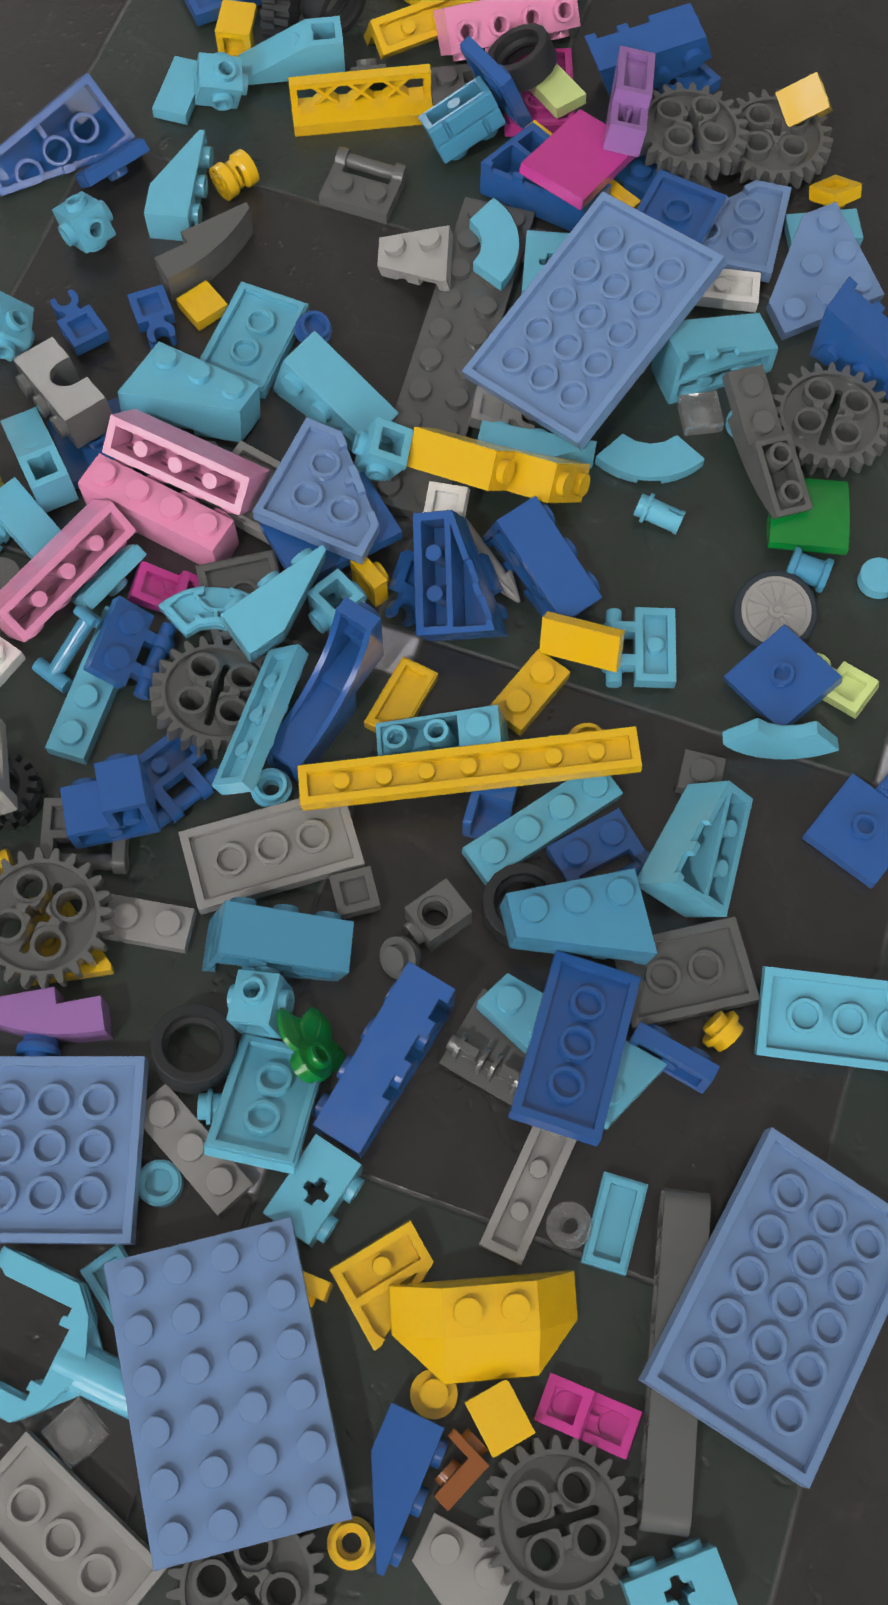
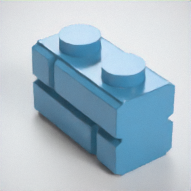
M480 75L418 116L434 148L445 164L451 160L461 159L466 155L470 147L481 140L491 139L496 135L498 129L506 124L490 89Z

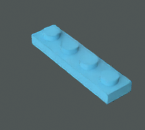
M105 606L102 612V619H105L109 609L108 606ZM97 628L94 631L45 746L49 754L86 765L118 691V688L83 670L100 631Z
M299 644L270 649L212 783V787L220 794L229 795L253 792L255 785L258 783L260 773L274 744L275 736L283 716L288 710V704L296 684L301 678L303 667L309 655Z
M611 776L567 780L463 847L461 853L486 886L494 873L508 865L524 862L620 799L623 792Z

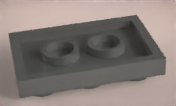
M736 917L653 934L657 955L647 965L632 963L633 961L611 959L614 969L641 977L629 1024L630 1031H635L640 1021L646 1025H662L755 1004L760 1000Z

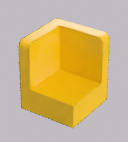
M222 0L215 28L218 52L239 57V54L255 46L253 37V26L257 14L255 3Z
M818 72L775 93L788 127H793L815 115L820 118L833 111Z
M502 1380L464 1402L493 1458L536 1433L507 1380Z

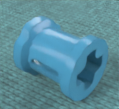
M796 546L786 572L798 576L807 585L815 587V592L821 593L830 575L834 559L828 558L824 561L802 553V548Z

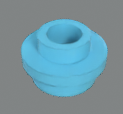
M263 769L251 795L253 800L263 808L284 803L292 795V783L289 776L280 769ZM269 785L279 787V791L274 795H267L264 792Z

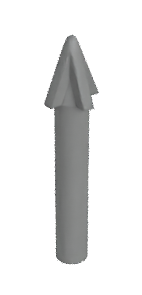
M465 517L478 553H484L490 557L503 588V591L500 593L519 603L521 600L512 570L506 572Z

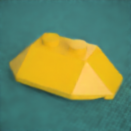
M573 1270L389 1285L392 1336L444 1384L539 1376L578 1320Z

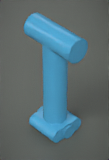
M82 605L75 607L73 613L79 619L52 662L49 663L40 657L32 666L34 672L62 693L68 692L73 683V680L66 676L64 672L92 628L100 629L104 621L96 613Z

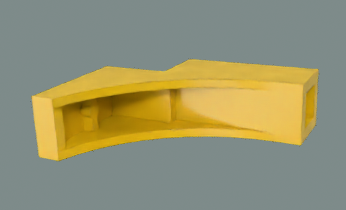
M414 427L407 467L486 491H509L529 498L536 496L539 501L545 503L581 502L582 497L585 496L590 486V475L588 473L591 464L505 447L437 428Z

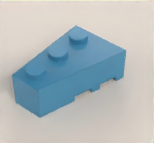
M635 868L506 893L499 906L509 948L552 954H555L556 950L569 954L592 956L593 959L606 960L610 958L633 961L632 963L642 965H647L657 955Z
M233 897L230 901L225 900L208 922L202 971L216 972V964L242 966V970L254 971L257 966H266L283 972V977L339 981L349 973L354 922L341 920V915L338 913L319 911L315 915L299 913V908L293 905L277 904L273 908L257 906V901L251 898Z

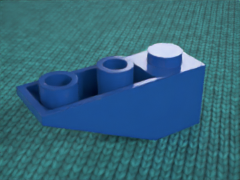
M394 1402L391 1403L371 1449L377 1574L383 1577L388 1564L396 1568L400 1564L410 1539L401 1534L409 1514L416 1518L419 1517L430 1490L421 1485L429 1466L438 1470L449 1444L448 1440L441 1437L444 1426Z

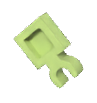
M817 653L831 666L830 660L825 655ZM843 661L837 670L834 669L842 676V683L822 700L856 719L879 688V681Z

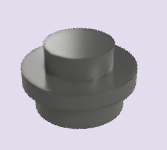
M397 935L390 937L384 941L380 948L382 968L394 979L400 977L408 961L418 967L421 963L422 955L418 944L405 936Z

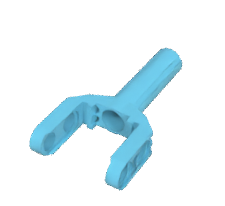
M3 1245L0 1251V1267L5 1276L72 1309L69 1315H63L59 1323L60 1326L69 1329L45 1379L31 1380L26 1389L30 1391L29 1395L0 1381V1418L9 1423L15 1422L82 1396L129 1420L119 1357L105 1351L97 1328L98 1315L89 1285L19 1250Z

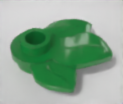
M310 1007L306 1010L301 1019L283 1008L278 1009L277 1023L281 1038L294 1051L290 1057V1064L294 1073L302 1081L312 1084L316 1081L322 1082L331 1076L332 1072H338L345 1061L343 1047L332 1040V1028L327 1017L315 1007Z

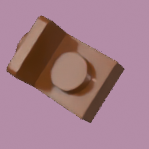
M453 1428L447 1434L467 1457L461 1464L454 1457L434 1479L440 1486L434 1492V1497L447 1511L452 1508L489 1467V1464L482 1457L488 1451V1448L469 1428L462 1434Z

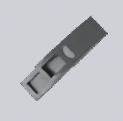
M763 364L727 372L722 377L733 414L728 419V424L741 461L756 493L773 519L810 511L813 507L791 433L783 434Z

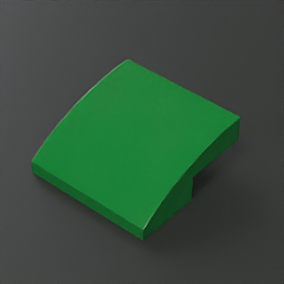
M804 478L813 509L773 519L770 513L768 514L766 522L768 548L795 550L797 546L806 552L847 555L850 534L848 482Z

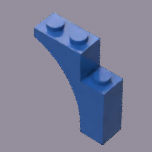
M347 597L342 600L335 610L332 627L319 661L296 703L279 726L274 744L266 760L269 765L284 771L289 778L299 783L298 765L318 763L357 711L356 692L384 656L381 618L370 605L364 602L357 604Z

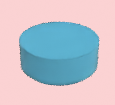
M872 558L862 566L857 577L859 589L866 596L873 599L888 597V559Z
M154 1160L147 1163L141 1169L139 1196L144 1202L153 1207L162 1208L172 1205L179 1199L184 1188V1178L173 1163L167 1160Z

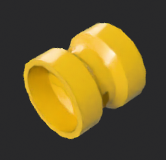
M238 149L230 154L227 162H218L209 168L212 183L219 194L227 201L237 197L240 189L243 187L250 188L260 180L253 160L242 149Z

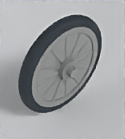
M770 570L754 575L741 586L735 597L733 616L740 635L755 648L761 645L784 624L802 641L806 642L816 627L818 605L811 588L801 578L786 571Z

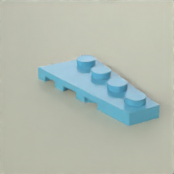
M507 973L478 1000L476 1009L526 1055L543 993ZM625 1041L604 1126L606 1130L667 1066L663 1061L628 1041Z

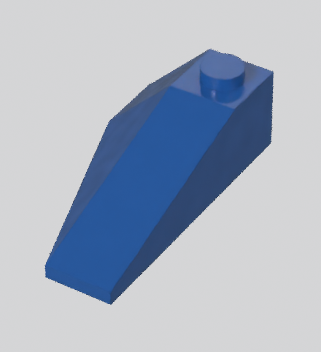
M89 73L80 76L0 144L1 196L91 165L135 137Z

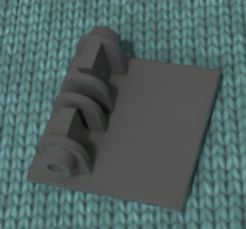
M483 988L459 1030L450 1038L446 1046L447 1050L439 1064L511 1105L525 1054L476 1009L478 1000L488 992Z

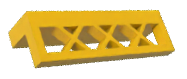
M424 0L370 20L364 34V39L367 46L376 45L381 60L438 39L433 10L478 0Z
M430 64L288 77L295 137L422 125L418 116L433 107ZM423 78V86L408 88L403 85L409 79ZM383 82L387 85L383 90L373 91L369 88L373 83ZM338 86H349L352 88L347 94H337L334 92ZM313 89L317 92L313 97L298 98L297 90Z

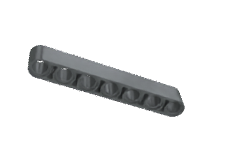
M663 1187L661 1190L648 1359L709 1241L711 1198L708 1192ZM647 1385L637 1502V1529L644 1532L688 1537L692 1520L698 1419Z

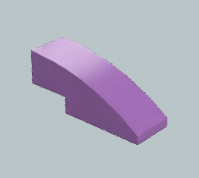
M620 46L607 114L603 150L639 157L647 131L648 109L653 93L656 53Z
M55 987L0 996V1031L24 1037L25 1034L45 1035L57 1038L59 1042L86 1043L113 1039L110 1007L101 995L65 1002L64 996Z

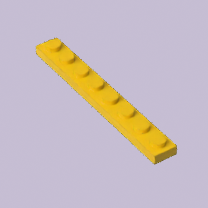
M636 726L298 765L300 806L303 811L637 773L642 770V761Z

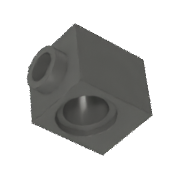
M447 878L404 907L405 920L407 922L403 924L406 933L418 946L423 943L430 953L472 923V910ZM437 910L444 913L447 919L441 925L432 926L427 924L423 917L429 911Z

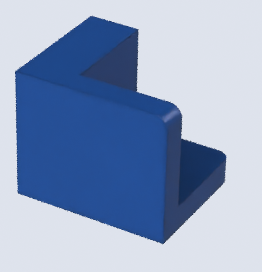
M517 787L472 791L463 819L462 835L477 839L510 818L516 800Z

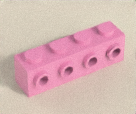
M478 0L433 10L441 56L453 55V61L465 60L459 44L468 36L481 48H485V52L488 53L491 45L501 35L522 24L536 23L542 25L548 32L551 40L568 37L569 29L581 26L577 0Z
M137 409L110 416L102 450L103 453L120 460L124 465L142 470L161 482L170 483L187 491L188 494L196 498L207 500L220 506L224 511L235 515H242L255 508L266 488L271 471Z
M99 453L78 482L86 505L92 499L112 501L137 530L136 533L199 565L230 559L239 546L235 523L228 513L219 508L212 510L200 504L194 496L187 492L181 491L178 493L166 487L163 482L155 479L154 476H144L134 471L132 467L124 465L122 461L116 458L112 460Z
M92 499L0 589V629L9 638L26 642L28 639L36 636L44 627V623L56 611L64 608L72 599V595L83 584L96 576L100 567L110 557L119 553L126 545L127 540L137 531L112 501Z

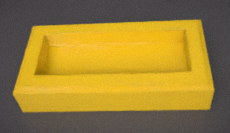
M547 611L542 617L539 653L617 672L621 665L625 630Z
M402 656L365 719V728L376 733V723L417 717L438 681V673Z

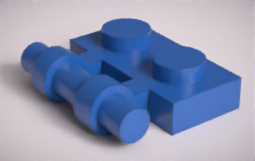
M118 596L111 602L83 670L118 689L125 687L128 678H131L138 682L133 695L142 700H149L152 674L159 672V661L169 657L170 650L174 649L175 642L173 638L177 628L171 623L163 622L158 634H155L149 630L154 615ZM142 646L150 650L145 666L136 662Z
M167 735L139 755L153 784L156 803L161 807L157 811L160 829L171 821L174 824L185 816L183 812L199 799L205 801L214 794L212 783L218 771L216 767H213L202 776L196 768L207 761L205 753L201 757H196L195 745H191L182 751L180 750L181 738L179 737L169 742ZM185 778L190 783V786L172 799L167 794V791Z

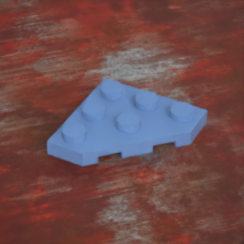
M755 180L745 185L742 192L729 198L726 196L724 207L703 244L725 256L727 265L724 269L761 273V282H770L792 187Z
M837 202L803 214L766 307V311L781 340L820 326L826 307L849 276L858 283L855 290L871 304L876 300L881 302L885 295Z
M306 417L253 509L254 520L318 547L323 545L326 550L363 565L380 533L379 522L375 512L372 511L366 496V490L356 465L353 464L342 431Z

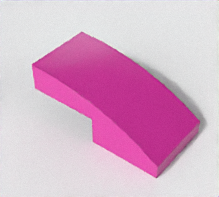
M141 561L137 567L127 600L142 607L161 612L158 605L167 598L181 591L200 587L198 577L185 570L180 575Z
M550 1373L534 1420L628 1460L644 1413Z

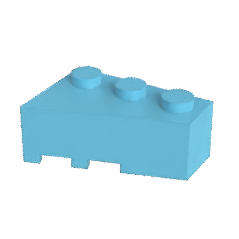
M760 313L683 320L652 360L651 371L669 405L724 387L722 377L730 371L763 364L765 373L770 372L779 348Z
M316 331L312 332L283 360L272 390L308 418L342 431L347 443V449L352 451L353 441L359 430L363 431L376 417L394 422L399 415V412Z
M158 342L118 391L121 412L137 409L174 427L194 430V435L240 442L246 438L261 417L259 385L162 342Z
M730 781L688 784L637 877L640 889L684 917H727L753 798Z

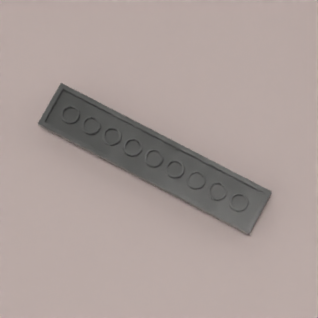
M465 197L453 232L450 291H441L436 284L395 408L399 412L394 421L395 423L413 430L414 427H430L468 437L471 428L468 425V420L477 385L467 380L462 370L506 315L525 254L527 230H532L535 212L503 205L512 216L518 230L519 254L512 278L500 291L473 271V262L481 251V245L478 237L469 229V220L488 202ZM407 467L406 470H401L390 481H376L372 479L371 483L391 514L413 519V513L424 512L429 481L453 485L454 481Z

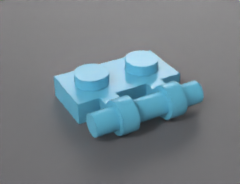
M635 607L633 621H622V611L620 609L611 608L606 610V622L603 625L625 630L624 639H633V654H622L621 665L617 672L602 669V672L606 674V686L618 688L622 686V673L634 672V687L675 688L677 682L675 608Z

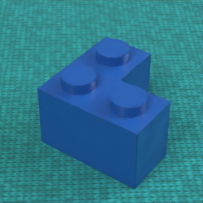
M125 753L111 755L103 762L94 763L96 779L82 778L74 781L70 786L60 788L67 836L76 849L161 832L153 784L138 754L132 756Z

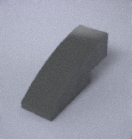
M247 202L182 231L183 245L154 257L160 282L173 303L176 302L178 297L205 280L207 282L211 281L244 248L254 233L250 207Z

